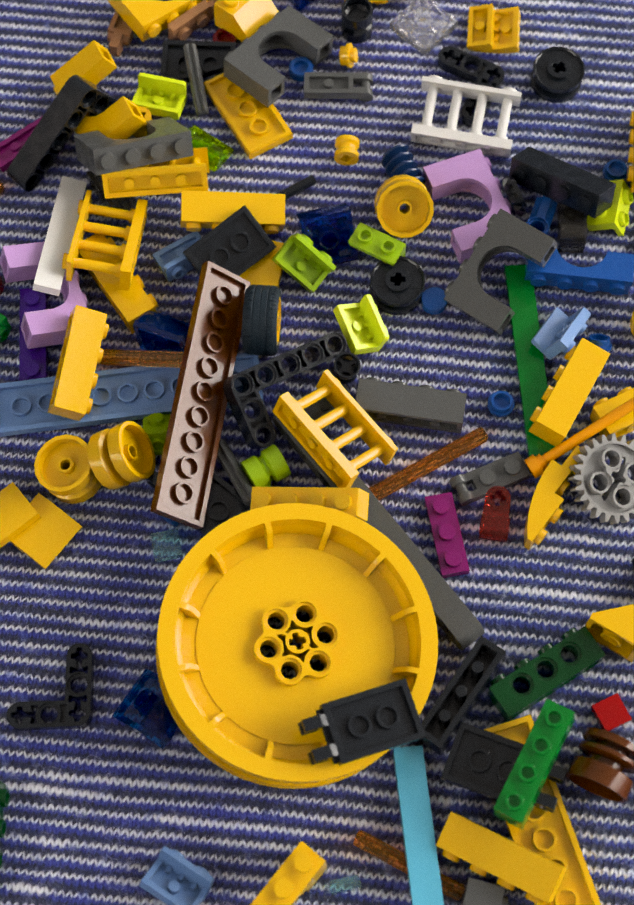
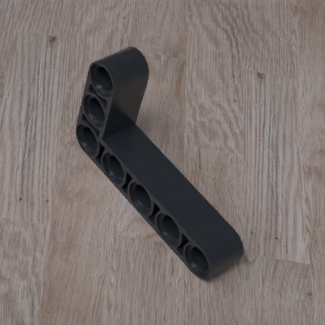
M79 75L71 76L10 164L7 176L26 192L34 190L87 112L99 115L117 100L101 87Z
M333 332L234 374L224 381V394L243 438L250 448L257 450L269 447L276 440V431L258 391L331 360L345 352L347 341L341 333ZM328 340L333 342L334 352L328 348ZM305 350L310 351L312 354L311 362L305 358ZM282 360H285V361L288 362V364H289V371H288V372H286L285 370H283L282 365H281ZM259 369L266 374L265 382L258 378ZM235 380H239L243 385L241 393L236 391L234 387ZM246 405H250L253 408L254 415L252 418L248 417L245 413ZM257 430H261L264 434L263 443H260L256 438Z

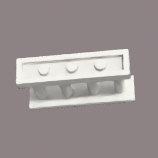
M437 75L422 76V91H428L422 122L419 124L413 123L411 142L469 152L481 149L483 154L510 158L513 140L508 139L506 133L512 105L520 107L522 92H518L511 87L500 89L445 80ZM438 93L452 95L447 126L444 128L432 125ZM462 97L477 100L472 129L469 132L458 131L456 128ZM487 101L502 104L497 132L494 136H487L481 133Z

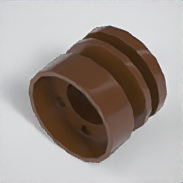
M587 727L582 735L586 741L579 742L578 748L588 757L574 756L566 773L567 778L594 795L614 802H626L633 782L624 773L634 774V743L616 733L595 727Z

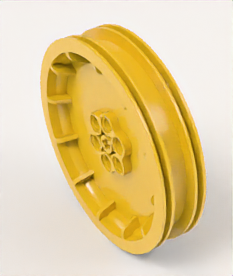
M305 503L274 504L252 509L230 518L206 534L184 557L171 578L163 598L156 636V666L161 691L173 719L185 737L207 759L230 774L255 784L281 789H307L344 780L364 770L389 750L341 766L338 763L333 764L332 759L311 766L308 753L311 750L326 746L327 743L322 729L301 736L298 723H301L304 719L316 716V710H319L321 704L401 679H406L418 715H420L433 685L438 658V633L432 603L419 574L404 553L383 533L365 521L340 510ZM296 612H307L310 616V621H299ZM273 617L278 618L282 622V628H271L267 620ZM320 631L327 632L331 637V642L322 643L318 639L317 633ZM293 639H295L296 643H302L299 650H297L295 645L290 646ZM264 645L271 646L275 651V656L271 658L264 657L260 652V647ZM319 659L324 665V670L320 672L314 671L310 666V660ZM284 666L292 667L295 670L296 677L293 679L285 678L281 673V668Z

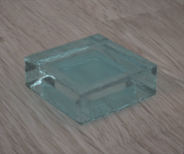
M178 528L150 534L156 563L183 557Z
M357 875L334 879L329 882L331 895L361 889L360 878Z

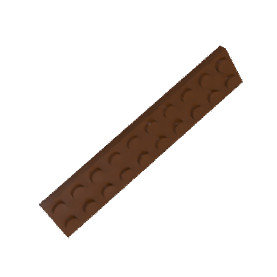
M209 260L204 262L201 268L150 512L196 530L203 528L228 402L223 391V383L234 372L242 331L244 296L246 289L251 285V282Z

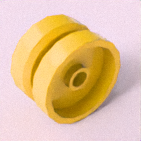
M395 175L385 180L378 188L374 198L375 212L382 228L390 235L399 238L414 237L422 233L430 224L434 214L433 200L426 186L416 177L410 175ZM406 204V208L401 210L400 206Z
M125 421L111 429L101 430L93 434L89 439L87 445L89 464L95 477L104 487L110 490H117L128 486L131 482L148 479L153 474L155 469L153 445L148 434L134 421Z
M69 434L55 436L47 441L37 453L34 469L39 483L61 502L76 504L85 502L93 497L102 484L97 480L90 467L87 456L88 444L78 436Z

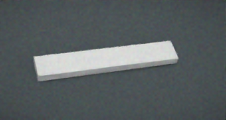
M65 176L61 178L32 290L55 296L60 294L66 270L62 269L64 253L69 254L79 218L77 214L79 200H83L87 182Z

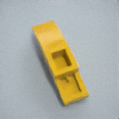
M577 445L562 465L552 459L543 472L536 486L526 517L524 530V547L529 550L534 543L539 545L548 533L545 530L550 522L555 524L563 514L564 510L561 509L564 499L562 496L571 484L568 482V478L576 473L570 470L569 466L578 464L573 459V456L581 454L580 446Z

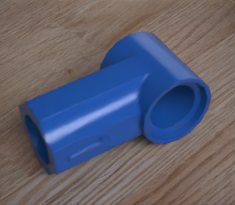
M546 196L537 197L526 223L548 234L558 203Z

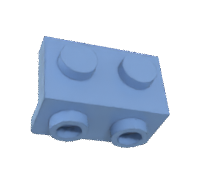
M192 232L152 254L155 263L168 282L180 279L188 271L194 269L183 255V252L202 238L198 232Z
M557 307L538 330L531 343L549 360L561 352L566 354L575 345L574 338L582 334L587 328L586 321L591 316V313L583 307L568 317Z
M163 846L158 859L143 877L139 887L166 905H201L211 890L214 878L205 868L195 866L186 860L179 851Z

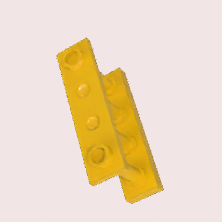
M207 147L193 148L194 156L102 174L105 199L181 193L182 190L208 191L207 173H210Z
M87 190L84 200H79L77 211L79 219L69 254L64 253L62 269H66V280L72 281L75 268L113 274L115 278H119V289L130 291L147 220L148 200L138 199L135 209L125 210L92 204V190ZM90 214L127 220L131 226L123 228L88 222ZM85 232L124 238L127 244L122 243L119 246L83 240ZM80 250L120 256L122 262L112 264L78 258Z
M327 369L323 371L316 385V390L299 400H295L289 392H286L279 396L272 412L338 488H351L359 475L357 471L359 468L377 457L386 466L390 463L398 448L392 439L380 429L347 392L340 381ZM325 397L335 409L316 420H312L304 409ZM343 417L352 429L336 439L330 440L321 429ZM361 437L370 449L351 461L347 460L339 449Z

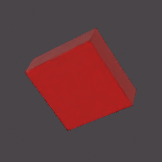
M618 693L590 707L601 728L606 731H611L632 720Z

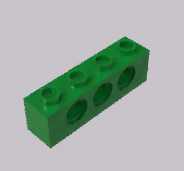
M546 699L493 808L494 816L523 830L574 723V711Z

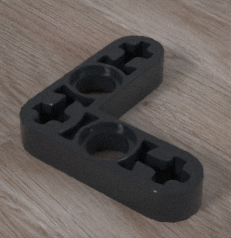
M451 46L444 47L439 51L438 66L441 70L472 82L475 85L501 89L505 72L499 65ZM472 64L478 69L474 72H469L464 67ZM496 75L497 77H495L491 82V85H489V77ZM467 98L462 106L461 121L467 127H472L474 115L470 117L468 114L473 112L474 106L477 103L476 99ZM487 101L484 117L486 116L493 102Z
M78 643L71 646L67 651L65 700L14 703L9 707L6 714L7 721L13 728L21 731L81 729L90 724L93 717L95 658L89 646ZM79 651H83L88 656L82 660V669L84 671L88 670V673L80 672L76 659H73L74 656L79 655ZM79 678L85 679L87 681L86 690L82 693L73 692V682ZM74 698L77 700H83L87 698V701H81L80 705L81 710L85 712L86 715L81 716L80 721L77 722V720L73 716H71L72 713L77 712V702H71V699ZM47 708H55L57 710V718L52 723H45L42 720V714ZM23 709V712L28 715L35 714L37 723L34 724L35 720L32 717L23 718L22 723H19L14 718V715H18L20 710Z

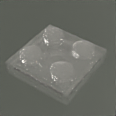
M414 0L389 23L391 31L424 56L458 26L456 18L431 0Z

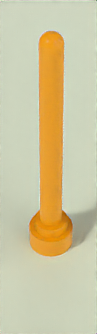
M634 397L543 455H531L526 458L524 462L536 479L543 474L552 459L556 460L634 410Z

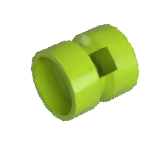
M275 444L260 451V457L253 455L240 462L243 471L254 487H270L272 480L279 482L291 475L285 458Z

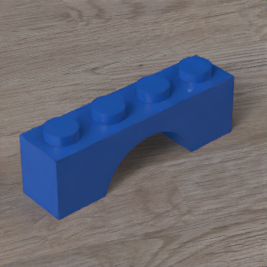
M557 248L544 268L525 258L524 280L530 281V284L533 286L548 285L557 286L559 289L575 288L583 289L586 292L602 291L609 292L612 295L628 294L633 284L634 254L608 251L601 262L590 267H578L566 262L560 256Z

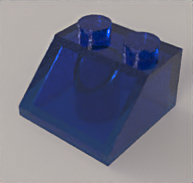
M346 203L296 213L299 234L308 236L313 241V246L319 252L323 251L333 259L332 263L334 265L359 260L358 250L348 244L354 232L351 210Z
M150 310L135 320L133 328L140 349L176 361H182L190 325L189 320H177L165 312L159 311L156 313Z
M145 669L112 716L150 743L163 749L166 743L173 738L178 725L166 705L159 684L158 674Z

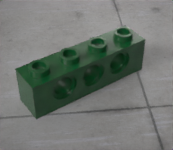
M586 626L578 631L575 627L561 636L562 641L555 646L552 643L545 645L537 652L539 654L538 657L531 661L525 658L513 667L515 671L510 675L505 676L502 673L490 681L491 687H489L487 695L506 722L511 721L603 660L606 654ZM561 652H571L575 657V661H564L561 657ZM540 666L549 668L552 676L549 678L541 677L537 672V668ZM517 681L525 683L528 692L524 694L516 692L513 688V683Z

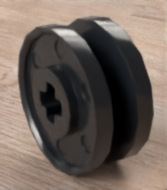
M550 47L543 50L536 56L530 75V84L534 93L541 99L551 103H563L571 100L578 94L585 74L584 62L577 53L565 47Z
M403 256L398 258L394 266L379 261L372 270L369 287L370 294L378 309L392 315H403L415 310L421 303L424 292V272L418 263Z

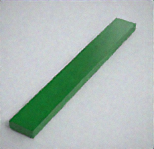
M526 264L507 265L504 268L508 305L515 312L511 319V328L528 457L538 454L543 455L555 446L529 432L533 424L529 419L537 406L542 408L545 401L541 397L548 387L543 353L531 343V340L540 329L535 291L530 281L524 280Z

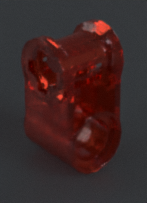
M494 486L487 491L483 514L481 515L479 539L507 543L511 496L506 488ZM494 498L500 499V506L495 505Z

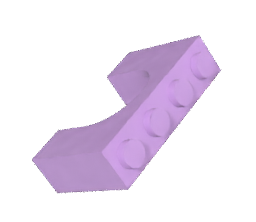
M481 149L423 167L424 185L432 200L458 192H469L481 197L489 207V213L481 220L452 229L450 243L460 264L472 255L475 241L478 237L484 236L488 229L487 223L493 214H497L500 209L511 214L510 202L507 198L503 197L500 181L497 177L494 178L491 172L490 160L488 157H484Z
M44 242L2 247L0 266L6 283L35 279ZM65 270L60 290L64 298L62 305L52 309L24 312L20 327L27 349L63 344L70 312L76 305L87 308V297L85 292H81L79 286L80 278L77 270H74L72 281L66 280Z

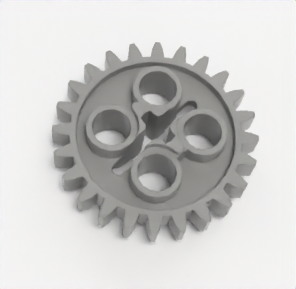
M615 433L607 435V437L600 435L596 439L588 440L587 445L579 447L581 454L573 456V459L578 464L569 466L570 470L576 472L575 476L568 478L569 481L576 482V486L570 489V492H578L579 494L574 501H583L584 505L581 511L584 512L591 509L590 518L593 519L600 516V523L610 521V524L613 525L618 524L619 521L621 523L629 522V519H634V439L626 443V435L616 438ZM605 454H606V455L609 457V459H610V465H609V466H608V465L606 464V462H605V458H604V457H605ZM628 468L633 474L632 480L628 477ZM593 478L598 482L597 490L593 486ZM616 492L620 494V504L616 500Z

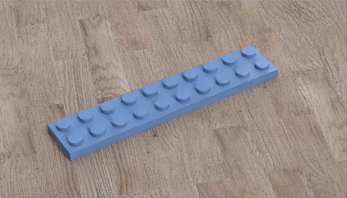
M238 353L233 375L258 365V355ZM182 361L95 371L98 374V381L96 387L91 389L89 397L93 399L90 413L86 414L80 421L47 413L56 376L0 383V437L139 420L153 413L171 414ZM259 369L258 378L261 380V374ZM235 380L234 387L236 391L241 393L243 385L239 380ZM260 390L258 392L264 403L263 390Z

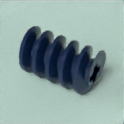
M408 144L396 145L384 153L381 163L389 178L395 175L406 174L416 177L425 184V179L421 176L420 169L417 168L418 164L413 160L412 152H409Z

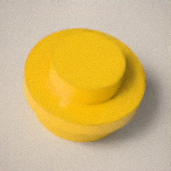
M346 43L345 46L340 47L339 59L341 66L353 68L354 63L358 61L357 48L353 47L352 43Z

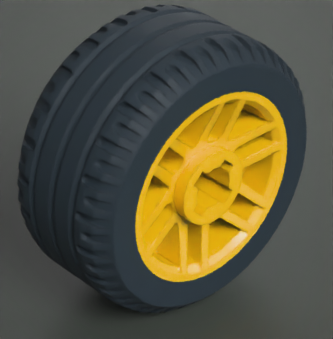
M250 285L245 291L242 343L243 350L247 354L272 356L278 352L281 332L282 297L281 290L277 286Z

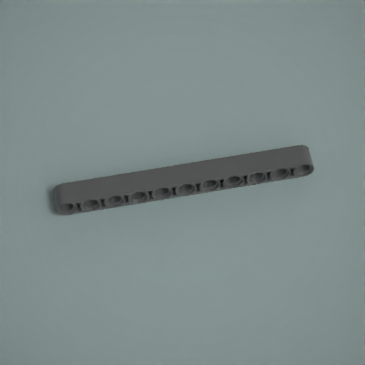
M275 415L272 420L277 429L325 487H337ZM357 476L351 488H360L369 493L368 520L365 522L389 538L408 558L428 592L436 623L456 647L463 651L485 633L481 623L359 476Z

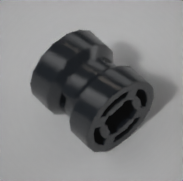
M343 352L335 358L332 375L341 384L353 382L361 367L360 360L354 353Z

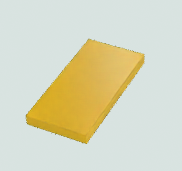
M224 73L203 82L205 92L249 159L293 138L292 131L273 104L266 107L224 77Z

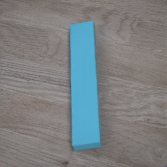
M423 746L393 748L392 753L411 905H444Z

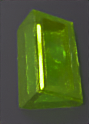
M196 125L189 128L191 130L193 148L207 147L209 169L214 172L217 171L233 154L234 149Z

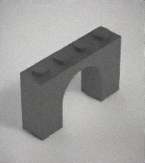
M289 5L284 10L277 12L272 20L260 26L255 34L250 38H246L238 48L225 56L223 61L224 77L266 107H269L284 94L285 76L266 64L261 59V56L272 49L284 48L308 58L313 65L317 66L332 53L333 35Z
M170 117L146 121L147 136L140 138L112 139L106 137L98 130L74 135L77 160L97 176L194 156L191 130Z
M500 209L497 214H493L487 223L488 229L484 236L478 237L473 245L474 251L470 258L465 259L458 270L460 274L455 282L451 281L444 292V295H446L444 300L450 306L497 334L502 335L515 312L509 306L484 292L481 284V274L485 264L497 254L514 252L544 268L558 245L554 238Z

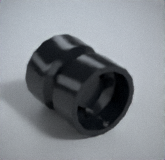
M346 0L342 4V35L348 42L360 44L366 42L371 37L373 6L369 0Z

